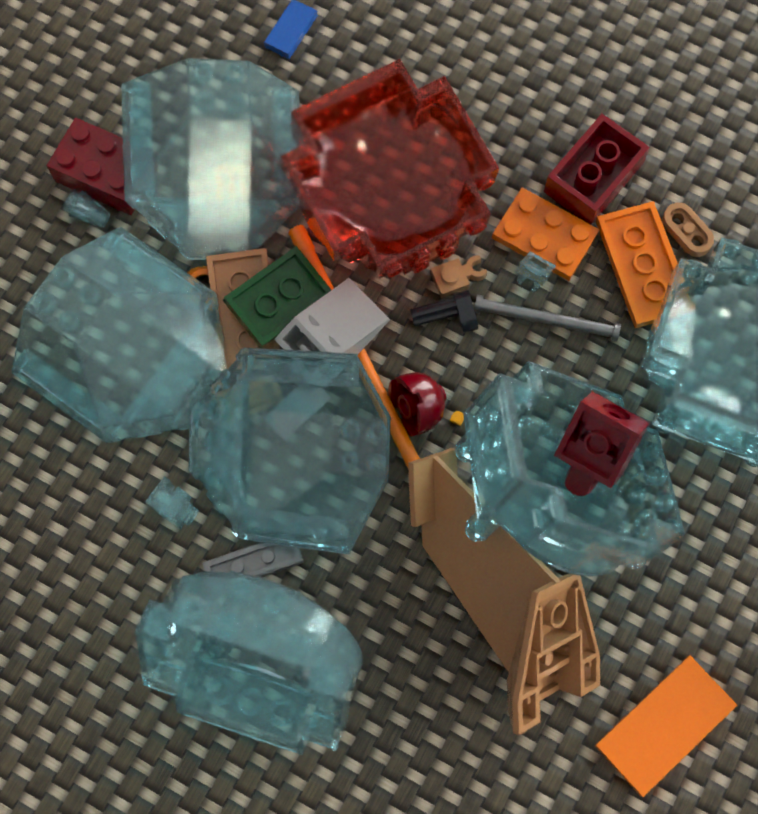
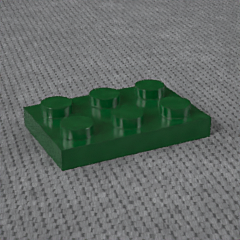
M295 246L223 298V302L260 349L273 341L295 316L326 295L331 289L299 248Z

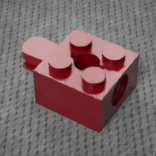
M592 391L580 402L554 454L558 459L571 465L565 476L564 484L566 488L577 496H586L591 493L598 482L612 488L623 475L650 423Z

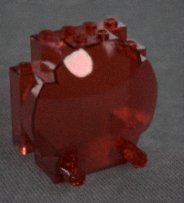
M398 59L291 111L292 137L298 148L281 156V167L299 198L300 207L309 228L326 247L333 261L340 258L349 263L361 260L366 269L375 271L379 279L386 275L388 278H392L402 271L404 275L411 271L415 274L426 269L430 265L429 262L437 258L444 260L452 256L457 251L456 248L461 237L470 234V236L477 235L487 227L486 224L491 213L480 196L479 191H484L495 183L499 166L445 76L418 89L401 59Z

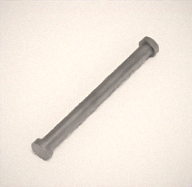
M477 295L474 306L475 313L484 311L611 337V341L616 342L618 341L621 329L620 323L609 325L483 299L482 295Z

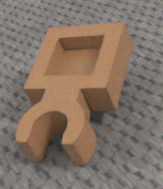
M479 255L469 258L465 265H461L459 258L430 268V274L441 299L453 295L455 292L469 289L470 283L468 280L470 279L481 281L486 278V269L475 271L472 268L474 265L481 263Z

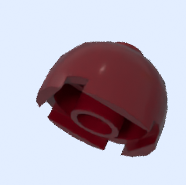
M420 372L403 374L390 381L388 395L394 408H398L403 418L400 420L407 434L416 436L435 428L444 414L446 401L444 388L438 385L433 378Z

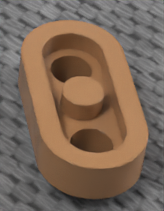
M673 203L667 207L662 217V224L666 231L687 254L694 257L706 255L714 243L712 231L688 205ZM677 218L682 224H675L672 219ZM692 240L699 241L701 246H695Z

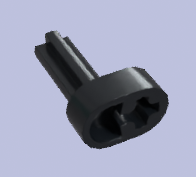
M468 289L453 293V298L410 309L414 326L458 315L463 333L479 329Z

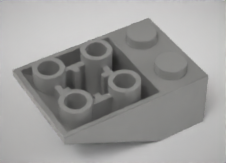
M348 278L295 316L274 340L313 382L328 387L390 319Z

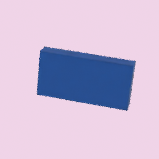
M291 0L264 41L265 48L290 59L317 18V10L297 0Z

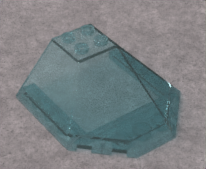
M193 58L184 59L121 84L124 200L133 209L135 208L142 214L158 233L173 243L187 260H206V256L258 249L304 203L299 90L250 61Z
M119 227L62 256L25 305L11 373L106 443L132 437L139 438L162 434V432L193 428L216 397V394L229 379L224 353L222 325L218 312L217 294L124 228Z
M263 348L241 349L235 356L237 359L228 369H224L210 384V390L204 397L197 399L190 407V473L195 480L200 479L208 490L206 493L207 497L219 514H225L233 526L231 528L232 532L238 539L350 554L389 478L391 417L358 355L355 353Z

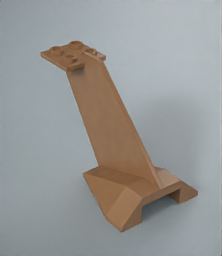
M450 448L409 462L411 526L417 527L422 525V546L508 671V713L513 733L520 735L540 723L541 700L558 690L582 697L600 686V653L580 572L572 571L557 578L457 476V449Z

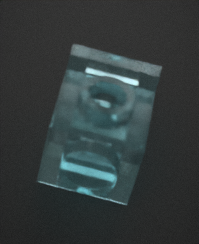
M164 476L145 503L150 509L181 530L185 524L189 525L192 523L199 510L190 502L192 497L179 487L173 490L174 485Z

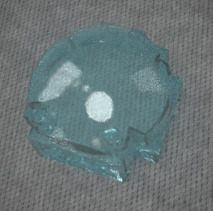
M721 237L711 253L707 267L696 260L680 258L671 274L660 311L649 330L645 357L641 369L646 370L649 380L662 388L660 402L652 424L658 432L663 434L673 432L743 458L745 463L752 467H758V250L742 245L739 241Z
M530 361L513 378L499 373L463 413L466 433L456 443L455 454L458 459L465 463L470 462L476 512L466 521V535L475 542L485 541L501 526L528 553L547 565L574 575L600 576L614 571L620 565L639 570L660 551L664 552L685 534L658 430L650 427L647 428L623 475L612 488L598 482L592 492L586 496L574 495L564 484L565 476L571 465L558 459L554 454L580 402L593 391L625 409L622 396Z
M232 570L230 572H198L196 575L180 577L171 584L162 603L149 600L135 629L143 686L175 696L177 713L301 755H303L308 741L337 751L348 720L351 696L363 664V656L353 635L326 609L300 592L282 584Z

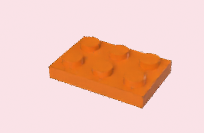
M522 187L494 230L492 239L570 281L598 236L600 229Z

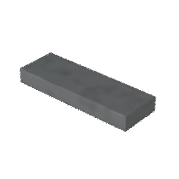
M292 531L208 560L202 564L211 592L216 594L302 564L304 561L295 534Z

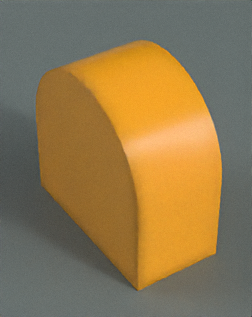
M460 411L454 412L450 422L461 426L464 421V414Z

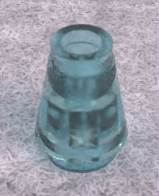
M73 190L63 207V210L68 212L69 217L101 228L106 225L111 215L110 212L106 211L104 207L84 191Z

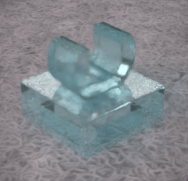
M529 252L522 259L516 270L520 274L517 283L521 285L528 278L534 281L531 291L536 292L550 278L556 265Z

